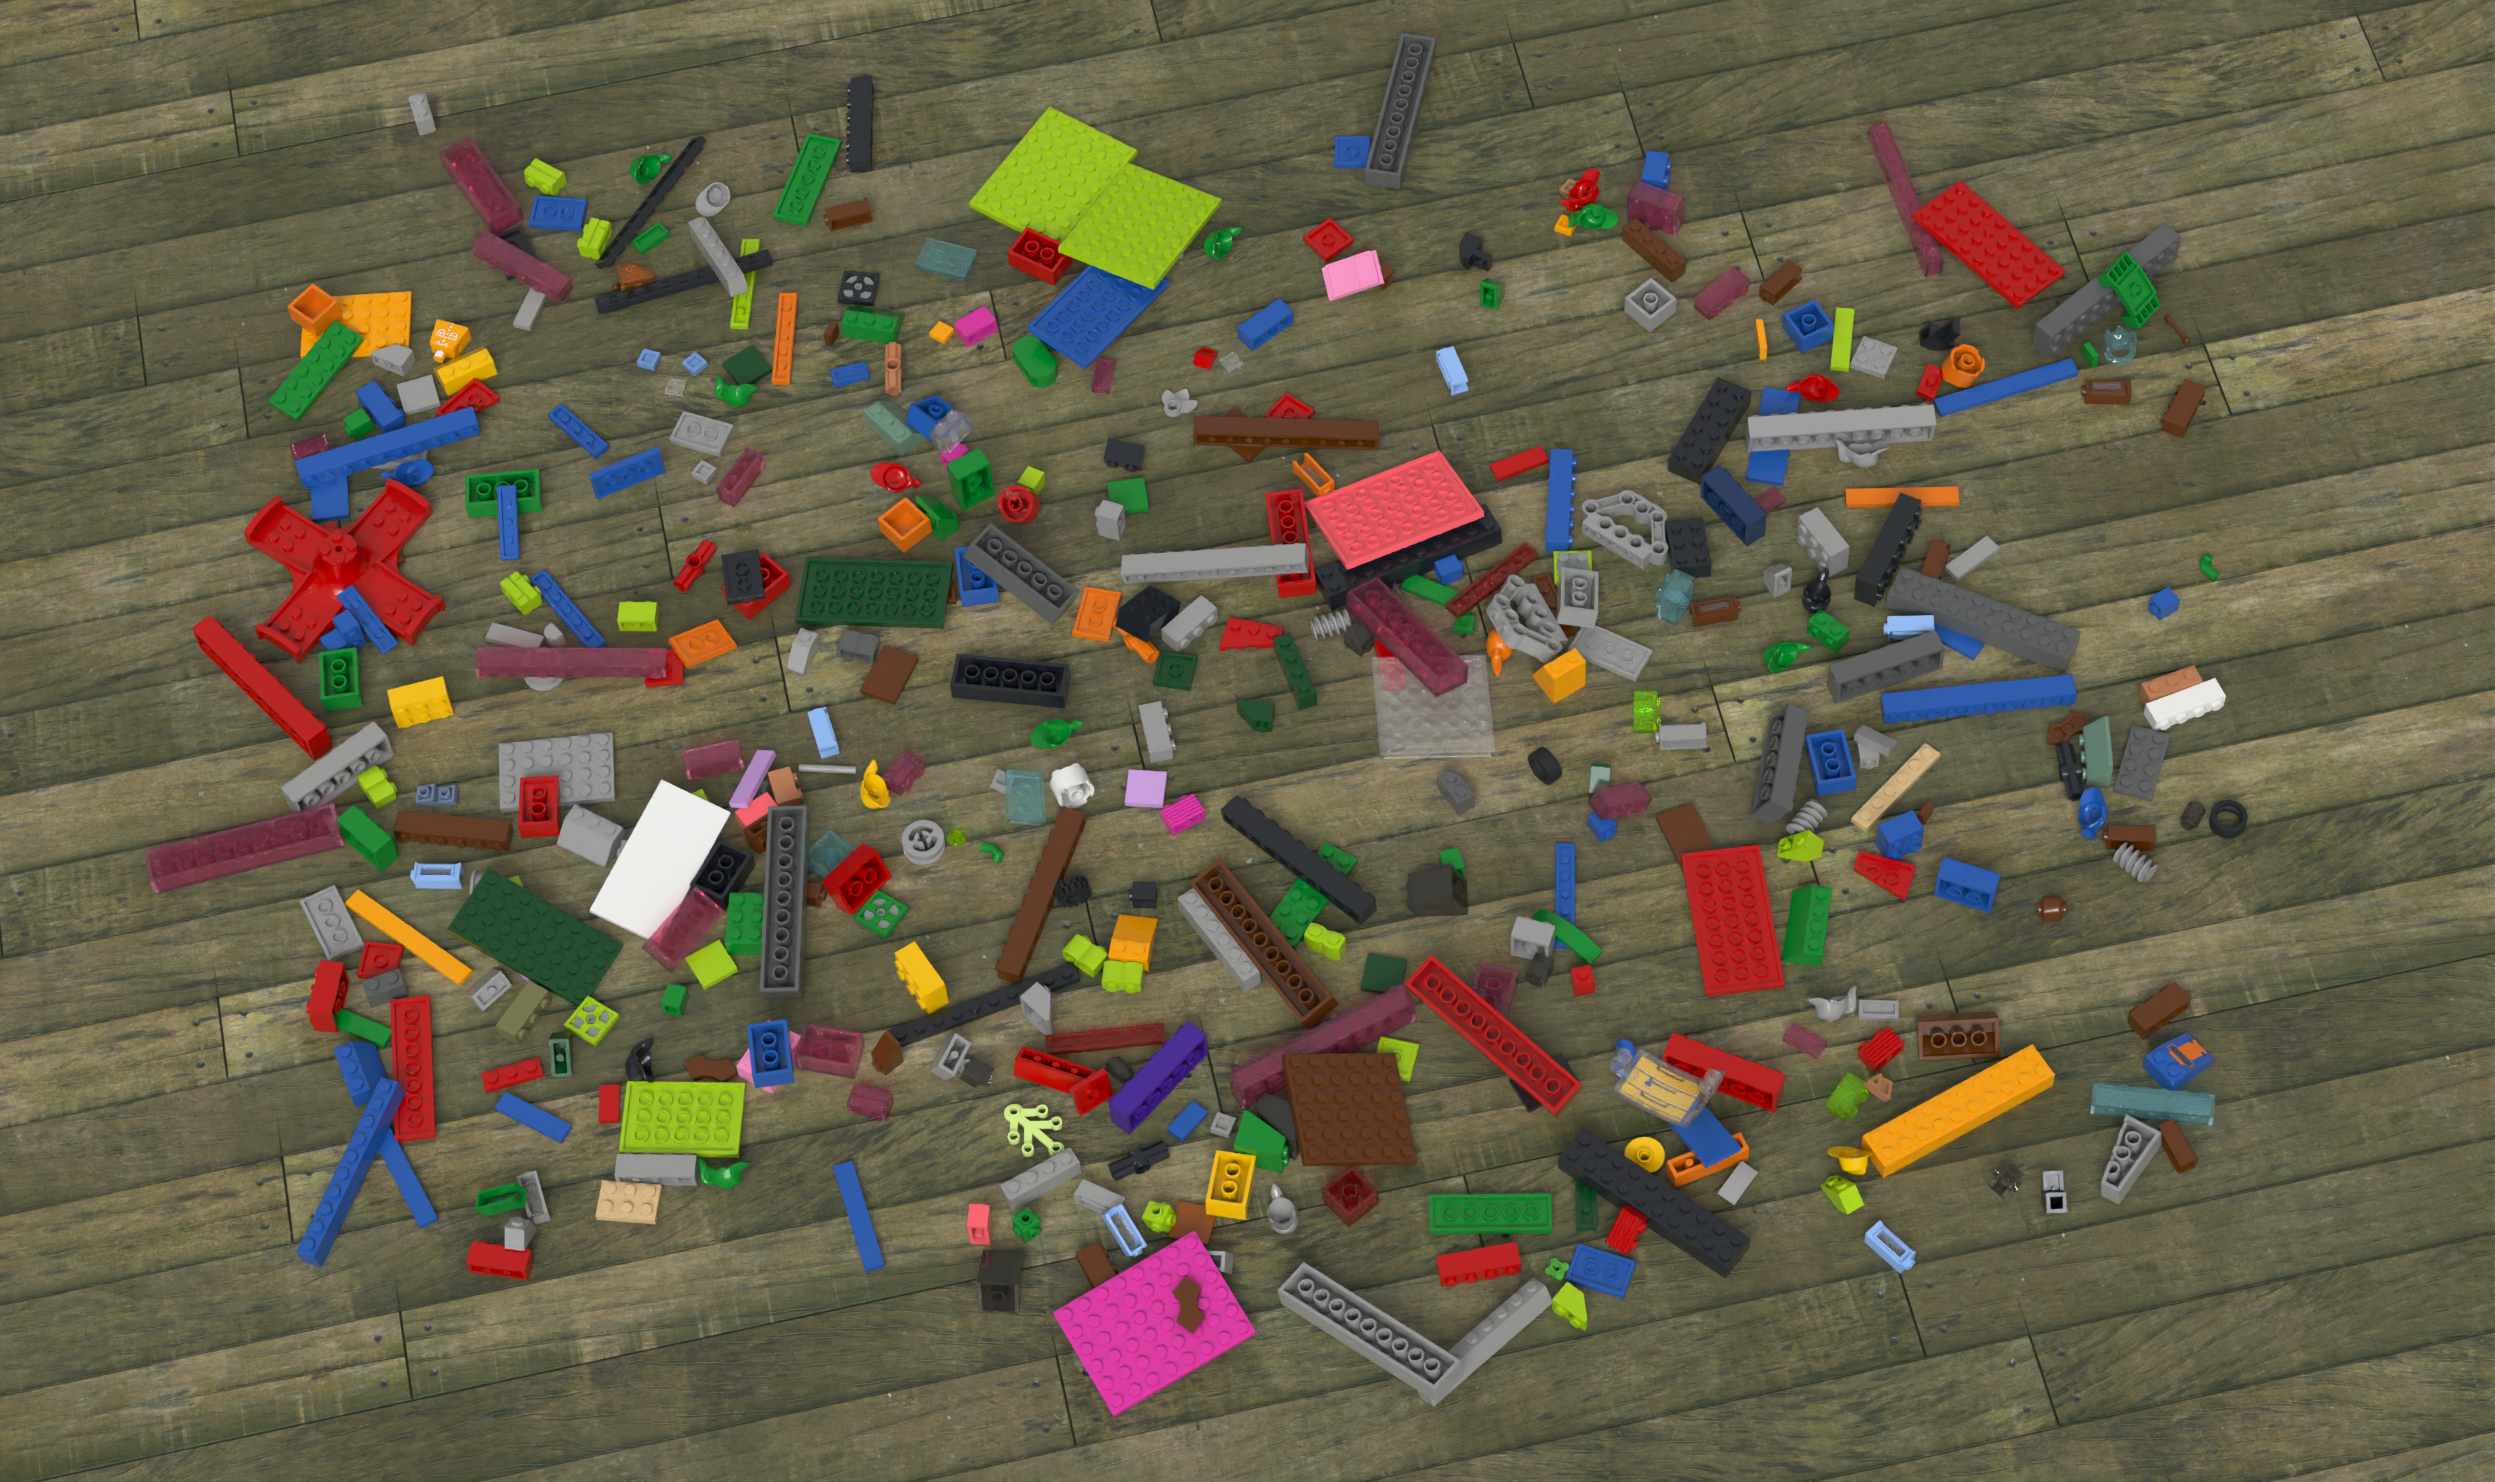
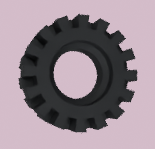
M1073 875L1069 879L1067 877L1065 881L1061 880L1060 884H1056V888H1054L1058 903L1063 908L1067 906L1072 908L1073 905L1077 907L1079 903L1082 905L1084 900L1088 901L1089 897L1092 896V890L1085 876L1077 875L1075 877Z

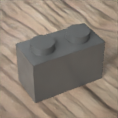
M1454 767L1437 776L1439 791L1458 816L1475 807L1474 793Z
M399 968L361 981L371 1008L388 1003L390 1000L408 996Z

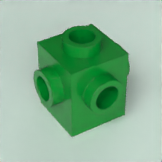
M1027 1207L1024 1210L1018 1211L1012 1218V1230L1017 1237H1021L1027 1243L1042 1232L1040 1223L1042 1220L1036 1211L1032 1212Z

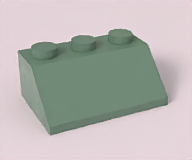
M876 401L863 411L866 425L900 456H903L926 438L906 423L908 414L894 401Z
M2105 716L2084 726L2082 735L2078 736L2079 746H2082L2083 750L2080 751V763H2084V768H2082L2081 772L2082 779H2085L2086 787L2110 786L2113 759L2109 717Z

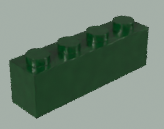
M1291 632L1273 638L1275 655L1298 709L1302 710L1317 705L1315 688Z

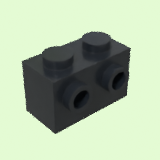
M1108 438L1103 458L1104 463L1110 468H1118L1119 466L1129 472L1141 471L1146 451L1145 446Z

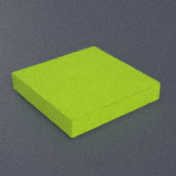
M720 940L685 958L686 963L704 990L738 972L737 966Z
M1381 1036L1376 1053H1395L1400 1079L1410 1082L1419 1051V1044Z

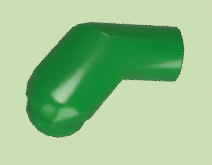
M2205 553L2199 561L2200 570L2215 581L2220 573L2212 568V555Z

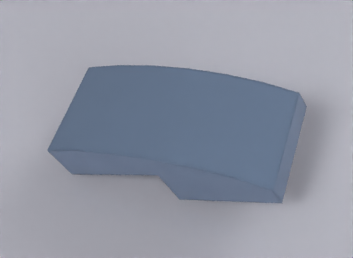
M435 784L417 786L415 803L424 806L457 805L459 788L456 785L437 787Z

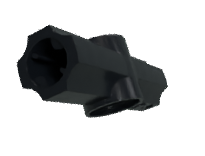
M2069 742L2062 743L2056 747L2060 780L2064 782L2067 799L2078 801L2084 792L2081 781V766L2076 760L2073 744H2069Z
M1162 1140L1144 1149L1135 1148L1131 1150L1126 1157L1108 1164V1168L1113 1180L1118 1181L1133 1173L1143 1174L1147 1172L1152 1165L1170 1158V1154L1165 1142Z

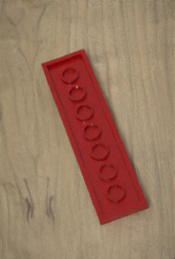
M430 995L390 1000L393 1081L399 1082L406 1092L394 1116L395 1140L399 1143L436 1138Z

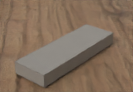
M533 282L513 322L515 328L531 331L551 291L549 285Z
M1985 536L1945 565V570L1956 581H1959L1999 552L2000 547L1988 536Z
M492 623L485 637L488 642L526 652L541 648L545 641V637L542 635L497 623Z

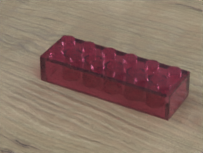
M470 137L439 153L443 168L492 235L524 220L521 206Z

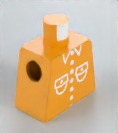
M437 319L430 339V346L435 354L433 359L436 362L443 363L445 357L457 358L472 339L469 328Z

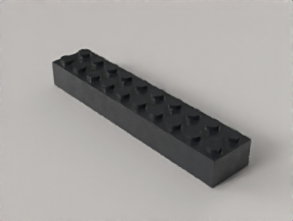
M1485 503L1480 505L1485 517L1412 544L1406 548L1348 570L1341 560L1315 569L1316 585L1330 610L1377 593L1380 589L1390 588L1395 583L1396 585L1400 584L1405 579L1415 575L1420 576L1434 570V562L1455 554L1457 559L1461 560L1502 544L1501 528Z
M1583 1128L1559 1157L1558 1168L1579 1180L1581 1184L1590 1190H1594L1598 1195L1619 1209L1630 1205L1649 1217L1646 1222L1648 1228L1725 1279L1749 1249L1751 1238Z

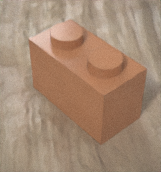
M790 766L767 772L776 804L778 806H801L802 792L800 788L796 789L795 784H798L796 773L791 772Z

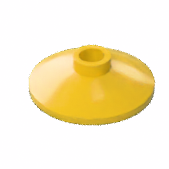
M1639 1137L1632 1140L1627 1145L1624 1156L1650 1173L1660 1169L1665 1160V1152L1662 1145L1650 1137ZM1647 1157L1648 1160H1641V1158Z

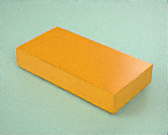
M1756 319L1755 334L1759 360L1767 358L1764 323L1762 319Z

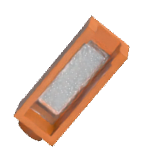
M1308 453L1304 454V463L1299 466L1296 461L1292 462L1293 473L1317 497L1321 495L1326 496L1327 493L1335 490L1334 480Z

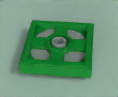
M877 890L857 913L854 920L887 939L907 914L909 908Z

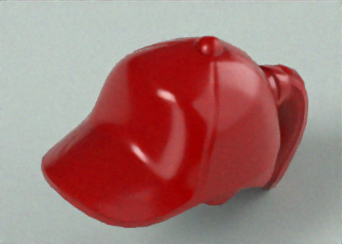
M1597 169L1585 171L1581 179L1569 191L1568 199H1561L1559 203L1563 204L1569 212L1577 211L1581 206L1593 203L1600 194V189L1597 186L1600 171Z
M1810 374L1802 381L1794 380L1785 388L1786 391L1792 393L1798 390L1805 399L1816 402H1831L1838 397L1840 392L1838 386L1828 376L1821 374Z
M878 463L872 467L870 472L872 480L877 485L892 492H902L908 487L918 489L921 485V480L918 478L913 479L909 470L900 464Z

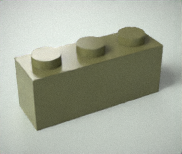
M528 981L495 1025L498 1035L516 1045L521 1040H524L530 1028L538 1022L541 1013L550 1006L551 997L549 991Z

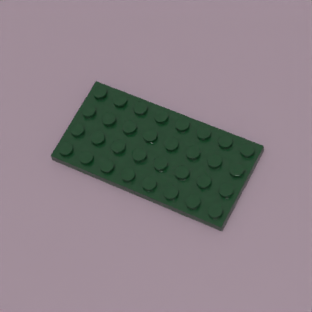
M806 557L795 622L796 624L944 629L954 568L953 562Z
M487 868L447 929V932L577 1007L580 1006L587 996L591 997L623 948V945L490 868Z

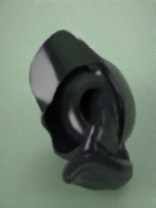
M1824 568L1818 574L1816 580L1807 584L1803 590L1802 604L1810 613H1816L1819 609L1824 611L1831 601L1830 588L1826 584L1828 579L1827 568Z
M653 1038L638 1043L632 1048L625 1062V1074L630 1080L647 1081L649 1083L655 1081L651 1076L653 1074L651 1058L647 1052L653 1045Z

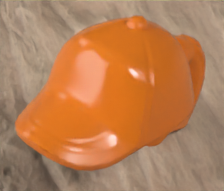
M1494 628L1488 635L1486 648L1489 657H1491L1492 669L1495 675L1498 676L1502 670V661L1510 657L1513 649L1505 645L1496 628Z

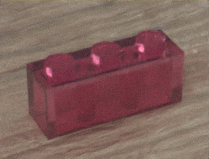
M1733 266L1695 296L1694 308L1710 321L1712 318L1719 316L1726 307L1733 305L1736 299L1748 292L1749 278Z
M749 448L744 450L716 487L720 501L735 508L765 468L762 454Z
M738 739L682 751L688 780L700 779L704 776L718 775L723 772L737 771L744 768Z
M1637 782L1596 790L1588 804L1601 821L1621 816L1626 817L1635 813L1641 814L1647 810L1652 798L1643 785Z

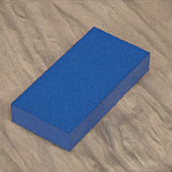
M866 361L830 370L834 388L870 380Z
M1192 1101L1170 1124L1167 1132L1183 1143L1208 1116V1111Z

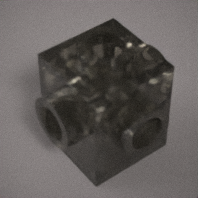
M2008 1161L2003 1167L1999 1165L1992 1173L1995 1177L1988 1186L2004 1199L2011 1191L2015 1192L2021 1186L2020 1179L2024 1174Z

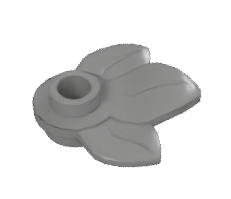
M1183 389L1175 394L1166 390L1162 395V402L1165 405L1164 412L1169 417H1177L1181 413H1189L1198 404L1196 400H1189L1187 389Z

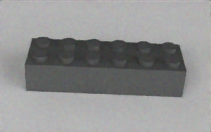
M991 523L969 545L964 555L965 559L1052 625L1073 604L1080 592Z
M1935 630L1924 632L1914 638H1906L1895 644H1888L1877 650H1870L1859 656L1854 655L1847 660L1836 661L1829 665L1827 687L1836 704L1942 669L1945 648Z
M1790 703L1768 718L1751 816L1768 824L1781 819L1782 816L1791 812L1794 806L1793 797L1797 789L1796 780L1800 769H1798L1799 762L1803 755L1801 751L1802 745L1805 742V729L1808 725V711Z

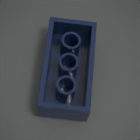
M1718 465L1702 475L1700 497L1746 546L1765 536V510L1755 503L1750 494L1747 495L1741 484L1735 482L1726 469L1724 470Z

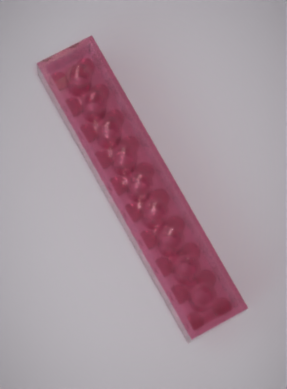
M332 803L145 850L150 884L154 893L158 894L345 847L343 836L336 820L339 818L336 807Z
M1404 984L1393 986L1388 992L1376 995L1370 1001L1358 1004L1348 1012L1340 1013L1335 1019L1329 1022L1325 1021L1319 1027L1307 1030L1295 1039L1287 1040L1284 1045L1272 1048L1266 1054L1254 1057L1242 1066H1236L1229 1072L1232 1094L1240 1107L1244 1109L1287 1087L1282 1063L1283 1054L1354 1053L1379 1040L1381 1036L1385 1037L1416 1021L1414 999Z

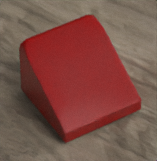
M1201 347L1195 353L1193 364L1210 370L1218 352Z

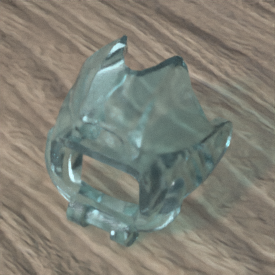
M2119 325L2113 333L2107 329L2103 336V346L2106 351L2105 356L2107 360L2117 363L2118 367L2125 363H2132V358L2136 354L2137 337L2135 331L2129 332ZM2121 349H2127L2129 352L2128 355L2115 358L2112 353Z

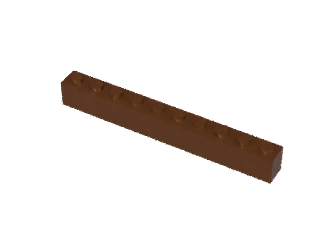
M1194 416L1193 445L1378 450L1379 421Z
M1063 807L1061 813L1057 814L1054 830L1051 829L1049 833V843L1044 846L1042 851V860L1037 862L1035 877L1030 879L1028 894H1024L1023 906L1021 910L1017 911L1015 926L1010 928L1008 943H1004L1002 948L1003 955L996 962L995 970H997L998 979L1013 983L1023 980L1056 899L1054 888H1056V884H1060L1061 880L1063 881L1086 825L1084 812Z

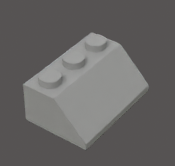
M574 805L564 819L557 845L606 869L616 855L618 847H621L622 840H626V835L623 827L578 805Z

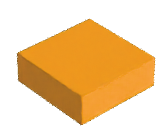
M1561 214L1554 227V231L1572 236L1577 224L1574 227H1568V216Z
M939 321L929 332V337L945 344L955 331L954 328Z

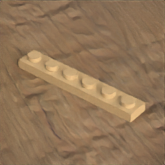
M1925 743L1851 818V822L1864 832H1867L1940 758V753Z

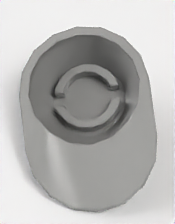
M721 182L709 184L698 195L695 202L696 210L702 216L711 217L716 215L728 204L730 191Z

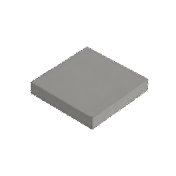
M432 374L396 384L405 416L441 406Z

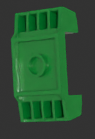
M2128 251L2119 253L2098 276L2102 287H2113L2127 309L2121 318L2130 328L2140 329L2158 307L2161 306L2156 296V290L2140 264L2132 258Z

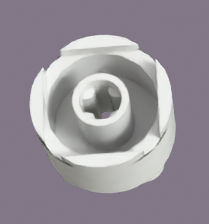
M1074 763L1061 770H1055L1051 775L1050 787L1061 807L1066 806L1069 809L1078 808L1088 802L1087 798L1090 795L1092 797L1094 794V787L1085 769L1078 763Z

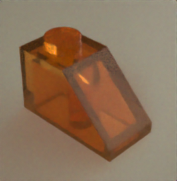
M634 263L622 264L616 267V277L620 291L656 281L655 273Z

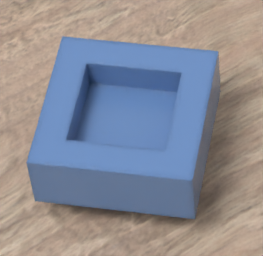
M643 348L637 360V366L655 371L661 359V353Z
M694 352L682 361V366L695 377L708 367V363L697 352Z

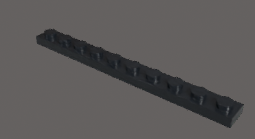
M702 136L692 138L596 261L595 265L599 269L609 268L615 263L614 259L625 250L624 246L635 237L634 233L645 224L644 220L651 216L655 211V206L664 200L665 193L674 187L673 183L684 174L683 170L694 161L693 157L702 151V146L706 142Z
M768 249L734 259L743 274L773 266ZM707 266L594 299L600 315L720 280L711 266Z
M1072 962L897 1026L888 1031L900 1043L902 1048L1021 1004L1020 996L1036 982L1054 992L1080 982V977Z

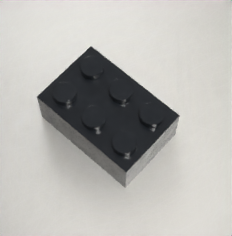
M1703 517L1665 521V537L1668 545L1673 581L1710 577L1712 564Z
M1149 585L1119 608L1115 626L1147 643L1178 615L1181 602L1163 593L1156 587Z
M719 839L689 884L692 896L726 911L729 905V894L739 892L755 867L753 854Z

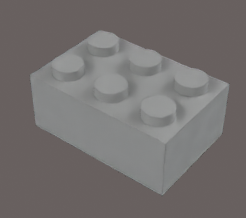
M1816 507L1799 516L1796 539L1801 546L1805 547L1809 557L1817 562L1820 571L1827 568L1828 577H1831L1847 568L1850 546L1821 510Z
M1561 567L1557 581V624L1594 628L1598 615L1599 572Z

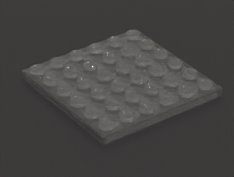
M1486 655L1372 657L1380 759L1495 756Z

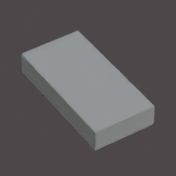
M1859 999L1858 1020L1899 1021V1000Z

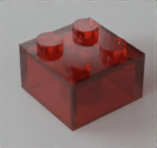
M1352 1165L1321 1189L1322 1201L1348 1227L1379 1204V1192Z

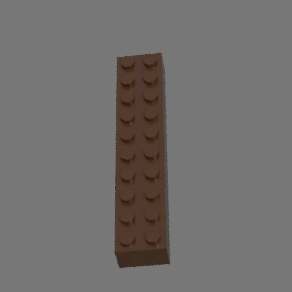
M1220 858L1190 882L1199 896L1308 1029L1339 1005Z

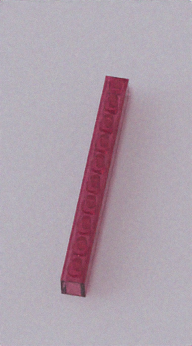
M1887 121L1869 125L1868 140L1925 277L1940 274L1943 272L1944 259L1935 238L1911 218L1913 213L1922 206Z
M476 647L474 667L476 676L482 678L614 677L620 679L623 677H633L635 679L666 678L668 658L666 648Z

